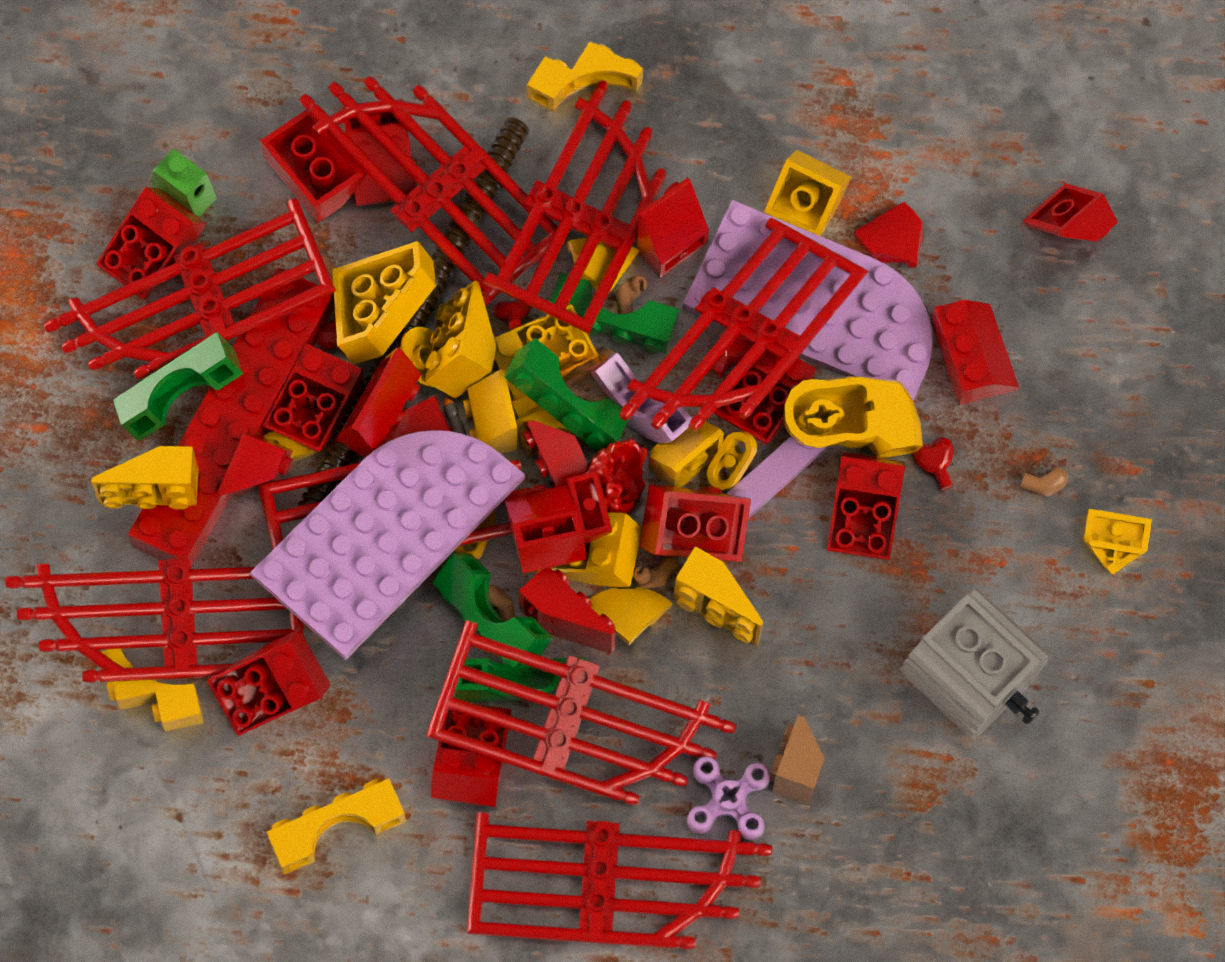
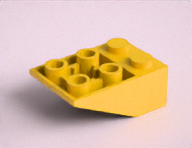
M475 280L466 288L459 289L451 300L447 303L443 302L438 307L435 314L437 319L436 327L430 339L432 350L425 364L427 368L425 382L455 399L464 393L467 388L476 384L492 371L496 343L480 285Z
M572 304L567 306L566 310L577 314ZM548 314L494 338L496 351L493 369L495 372L505 370L506 374L516 351L534 338L559 357L560 373L564 381L599 359L587 333ZM507 380L511 402L526 396V394Z
M159 446L92 477L91 483L99 504H103L107 508L115 509L121 508L123 505H136L142 509H152L156 505H169L173 509H186L188 506H197L199 469L193 447Z
M608 513L613 532L585 543L587 560L550 568L553 571L559 569L568 580L604 587H630L642 526L627 513ZM540 570L531 571V573L537 574Z
M695 547L676 577L673 599L677 600L676 603L682 609L688 612L695 610L704 615V619L709 624L717 628L723 626L731 630L733 636L741 642L747 644L752 642L758 645L764 623L724 562Z

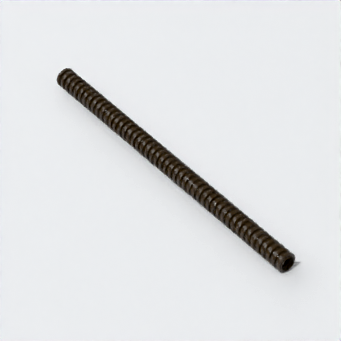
M511 117L505 119L504 125L500 128V133L495 137L496 141L491 145L492 149L487 152L507 174L509 172L508 168L512 166L513 160L517 157V152L521 149V144L526 140L525 136L530 133V129L523 121ZM484 170L473 180L491 199L495 198V191L499 190L500 184L487 170ZM466 192V196L462 198V204L458 208L479 228L478 223L482 222V215H485L487 212ZM451 220L448 224L449 228L445 230L444 235L464 254L466 252L465 247L469 246L471 238L454 220ZM438 246L435 248L436 252L431 256L434 261L436 287L383 356L375 359V366L369 370L371 375L366 376V383H363L360 387L362 391L357 392V400H353L351 403L353 408L348 409V416H345L342 420L344 425L381 360L397 347L400 348L402 337L408 330L414 327L426 326L427 321L425 319L431 317L430 311L436 308L434 303L439 302V295L444 293L443 287H446L449 283L448 279L452 278V271H455L457 266ZM344 425L338 427L339 433H336L333 437L335 441L330 442V450L325 451L324 455L326 458L321 459V467H317L315 472L351 465L350 460L355 458V452L336 441ZM342 480L306 487L307 492L302 494L303 501H298L297 507L323 501Z

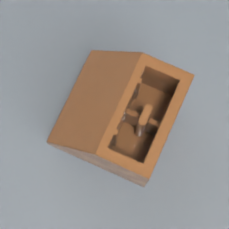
M798 715L795 724L788 723L780 747L784 755L777 753L771 769L770 781L774 782L773 793L809 805L825 758L805 718Z

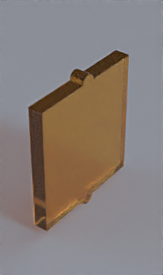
M602 354L572 369L563 377L566 386L570 389L577 385L608 359L606 355Z

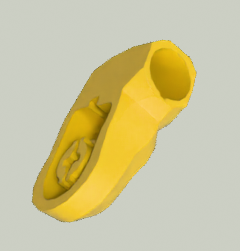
M848 376L828 380H805L791 389L784 406L783 423L790 436L804 446L812 448L836 445L848 448L867 446L876 458H889L918 451L923 446L921 422L913 399L904 384L897 380Z

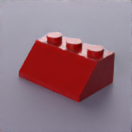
M304 110L260 140L265 160L318 224L343 207L364 180L366 173L328 132H325L320 137L313 133L311 127L318 122L313 118L309 110Z
M964 299L934 307L930 322L959 405L1019 390L1016 376L990 304Z
M397 347L381 360L336 441L364 458L382 445L390 442L391 439L387 435L391 427L396 429L405 415V412L402 411L404 404L407 400L411 402L420 389V385L416 383L421 373L403 350Z

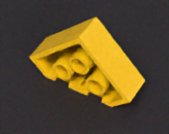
M418 241L332 269L333 284L336 292H334L338 347L354 365L383 356L436 287L434 261Z

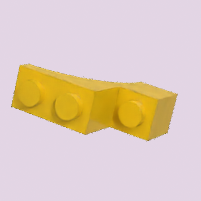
M590 41L572 70L563 61L558 59L552 60L545 56L527 84V99L554 112L558 105L568 96L583 88L595 86L600 80L606 81L608 85L622 86L637 92L642 84L643 68L630 58L624 59L614 54L609 47L602 44L597 45Z
M121 649L101 651L123 668H134L126 659ZM155 680L106 682L110 701L116 700L120 710L153 703L152 710L155 722H162L165 732L204 723L194 683L172 685Z

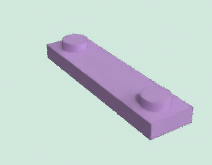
M791 436L727 494L751 499L749 519L828 447L812 448L804 446Z

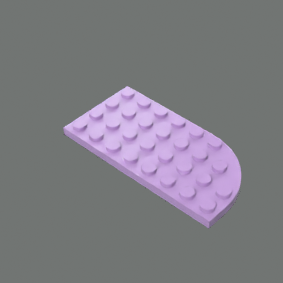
M732 200L685 297L682 308L701 316L699 312L695 311V307L700 303L701 298L712 287L720 291L724 289L772 232L765 228L768 219L772 217L869 271L799 357L845 377L861 376L900 381L904 384L914 402L931 358L932 328L926 308L911 284L897 271L872 257ZM782 238L732 298L748 306L796 249L797 245ZM809 252L759 313L774 321L824 260ZM834 267L785 327L801 335L850 274Z
M422 431L401 436L382 445L367 456L250 572L251 576L342 658L347 660L525 479V474L494 448L468 435L450 431Z

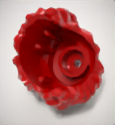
M632 438L621 442L615 441L610 443L607 448L598 450L586 470V473L598 471L608 513H630L633 511L635 502L640 499L645 488V483L642 479L644 472L642 465L646 460L647 449L640 447Z

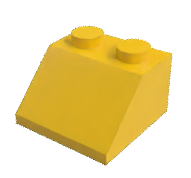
M796 150L786 159L764 213L821 236L839 206L851 176Z
M498 370L467 388L468 399L463 400L466 419L472 418L474 429H469V435L491 446L500 454L518 450L517 425L507 379L504 377L505 370Z
M706 421L697 431H692L688 427L672 442L658 443L652 448L649 453L648 468L665 486L683 487L710 465L723 443L724 432Z

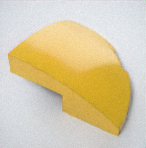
M615 587L602 591L590 598L593 604L591 608L599 615L603 613L608 616L616 627L614 629L616 635L628 645L648 626L651 627L673 604L661 594L641 587L621 589Z

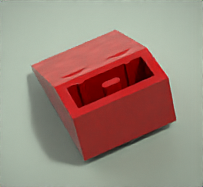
M390 112L369 114L412 159L408 130ZM355 118L344 122L345 133L406 196L416 188V181ZM367 173L364 180L354 191L357 207L393 202L388 194Z
M688 177L680 183H672L665 190L662 197L656 201H648L639 211L636 249L639 251L640 257L659 278L708 243L709 229L692 182Z
M145 187L96 265L126 286L176 263L173 255L181 252V249L186 246L194 245L207 223L162 189ZM158 285L136 295L145 300Z
M306 343L270 410L263 427L320 453L341 424L343 418L347 415L348 409L352 408L351 403L353 400H356L357 392L361 391L360 387L365 383L363 369Z
M765 350L733 390L760 384L780 358ZM797 358L759 406L754 408V412L748 418L742 419L738 415L740 407L747 400L718 407L713 414L738 429L750 433L755 439L768 445L784 425V406L791 389L802 381L815 379L817 369Z
M841 452L827 551L890 560L905 472L904 461Z
M567 485L510 496L504 499L522 573L587 560L584 533Z
M550 567L541 569L519 590V610L526 617H533L550 635L612 654L614 652L616 637L614 623L605 614L599 615L591 608L593 604L590 599L581 591L576 593L568 585L570 584L568 578L559 569L555 571Z
M300 629L272 641L206 680L237 736L321 699L331 686Z
M477 704L509 716L512 713V709ZM450 709L448 710L443 729L506 749L509 729ZM439 741L432 771L431 798L496 807L503 762Z

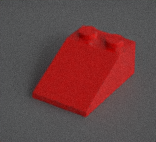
M649 484L639 547L654 555L689 557L693 549L697 547L719 560L742 562L751 499L689 488Z

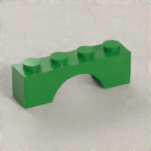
M560 272L550 302L555 303L569 276L568 274ZM580 280L568 304H572L577 315L581 317L584 316L593 298L590 281ZM651 300L639 310L628 314H616L601 308L589 334L598 335L601 333L612 337L614 341L621 344L633 343L639 345L649 353L657 354L661 352L667 354L678 323L679 309Z
M216 332L113 399L120 424L139 442L165 425L166 415L170 406L183 392L199 385H207L218 391L243 375L234 348Z
M536 338L516 351L504 377L517 389L526 394L596 452L607 448L610 443L620 440L628 420L624 421L619 417L621 407L607 396L600 401L589 402L572 393L561 376L559 357Z
M453 553L432 582L440 591V596L458 609L460 617L464 621L468 620L477 623V630L481 636L541 656L553 637L533 617H514L505 621L498 616L491 605L488 595L491 573L471 553ZM501 657V660L511 668H532L531 666Z
M587 657L579 658V659H582V660L587 661ZM466 658L464 664L551 695H555L561 678L533 667L514 669L488 658ZM553 658L551 660L566 664L567 658ZM459 678L455 690L456 698L465 701H525L516 696Z

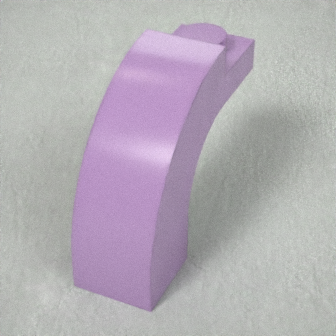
M618 352L612 354L591 372L608 398L621 408L628 404V400L634 395V392L627 389L632 379H638ZM647 398L639 409L635 410L633 416L629 418L627 425L649 440L658 443H669L688 428L692 418L684 407H679L670 418H667V422L661 428L655 429L651 426L652 419L658 412L660 413V409L665 403Z

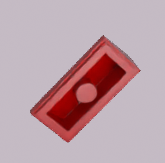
M598 471L566 478L570 495L578 512L585 543L612 533Z

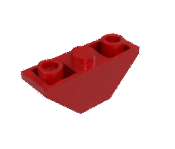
M534 420L522 422L525 430L521 431L522 436L529 449L534 447L539 458L535 460V464L542 478L547 476L552 488L567 485L569 490L566 478L585 474L588 467L576 437Z

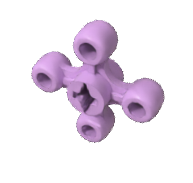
M708 756L699 758L694 764L693 775L699 783L710 788L712 799L705 806L692 808L687 817L689 829L694 833L704 834L711 829L714 820L722 815L736 820L738 831H740L744 839L751 841L760 838L765 828L764 820L759 814L748 810L745 799L750 792L761 791L769 784L770 772L764 764L753 763L747 767L744 776L740 780H725L720 774L719 765L715 759ZM707 767L711 769L712 772L709 774H705L701 771V769ZM760 774L762 779L754 780L752 775ZM725 794L728 797L735 795L734 803L730 800L722 802L723 795ZM701 816L706 822L697 823L695 818ZM753 823L757 828L750 830L746 827V824Z

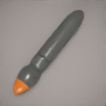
M445 398L443 403L444 413L449 419L452 431L467 435L459 416L458 407L450 398Z

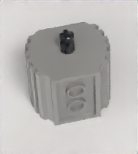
M976 588L956 604L922 638L921 642L905 660L900 673L971 740H974L1007 708L1015 715L1021 712L1024 715L1022 721L1027 725L1036 719L1040 713L1036 707L1029 709L1027 707L1029 700L1022 693L1045 668L1051 655L981 590Z

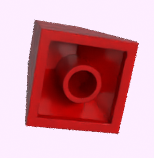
M1068 183L1060 187L1023 220L1025 226L1060 237L1095 242L1104 238L1109 233V230L1118 223L1104 194Z
M243 434L217 493L223 496H239L257 489L259 484L281 480L282 475L286 476L292 467L293 459L290 457L293 450L261 435Z

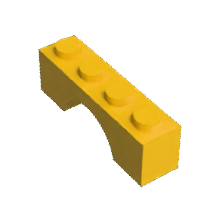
M381 779L372 780L363 786V790L354 794H351V792L342 793L332 800L333 803L322 808L320 805L312 806L303 811V816L290 821L289 818L274 823L271 826L272 829L267 831V835L284 875L315 862V849L319 838L327 829L338 823H359L377 835L406 822L404 810L390 779L384 781Z

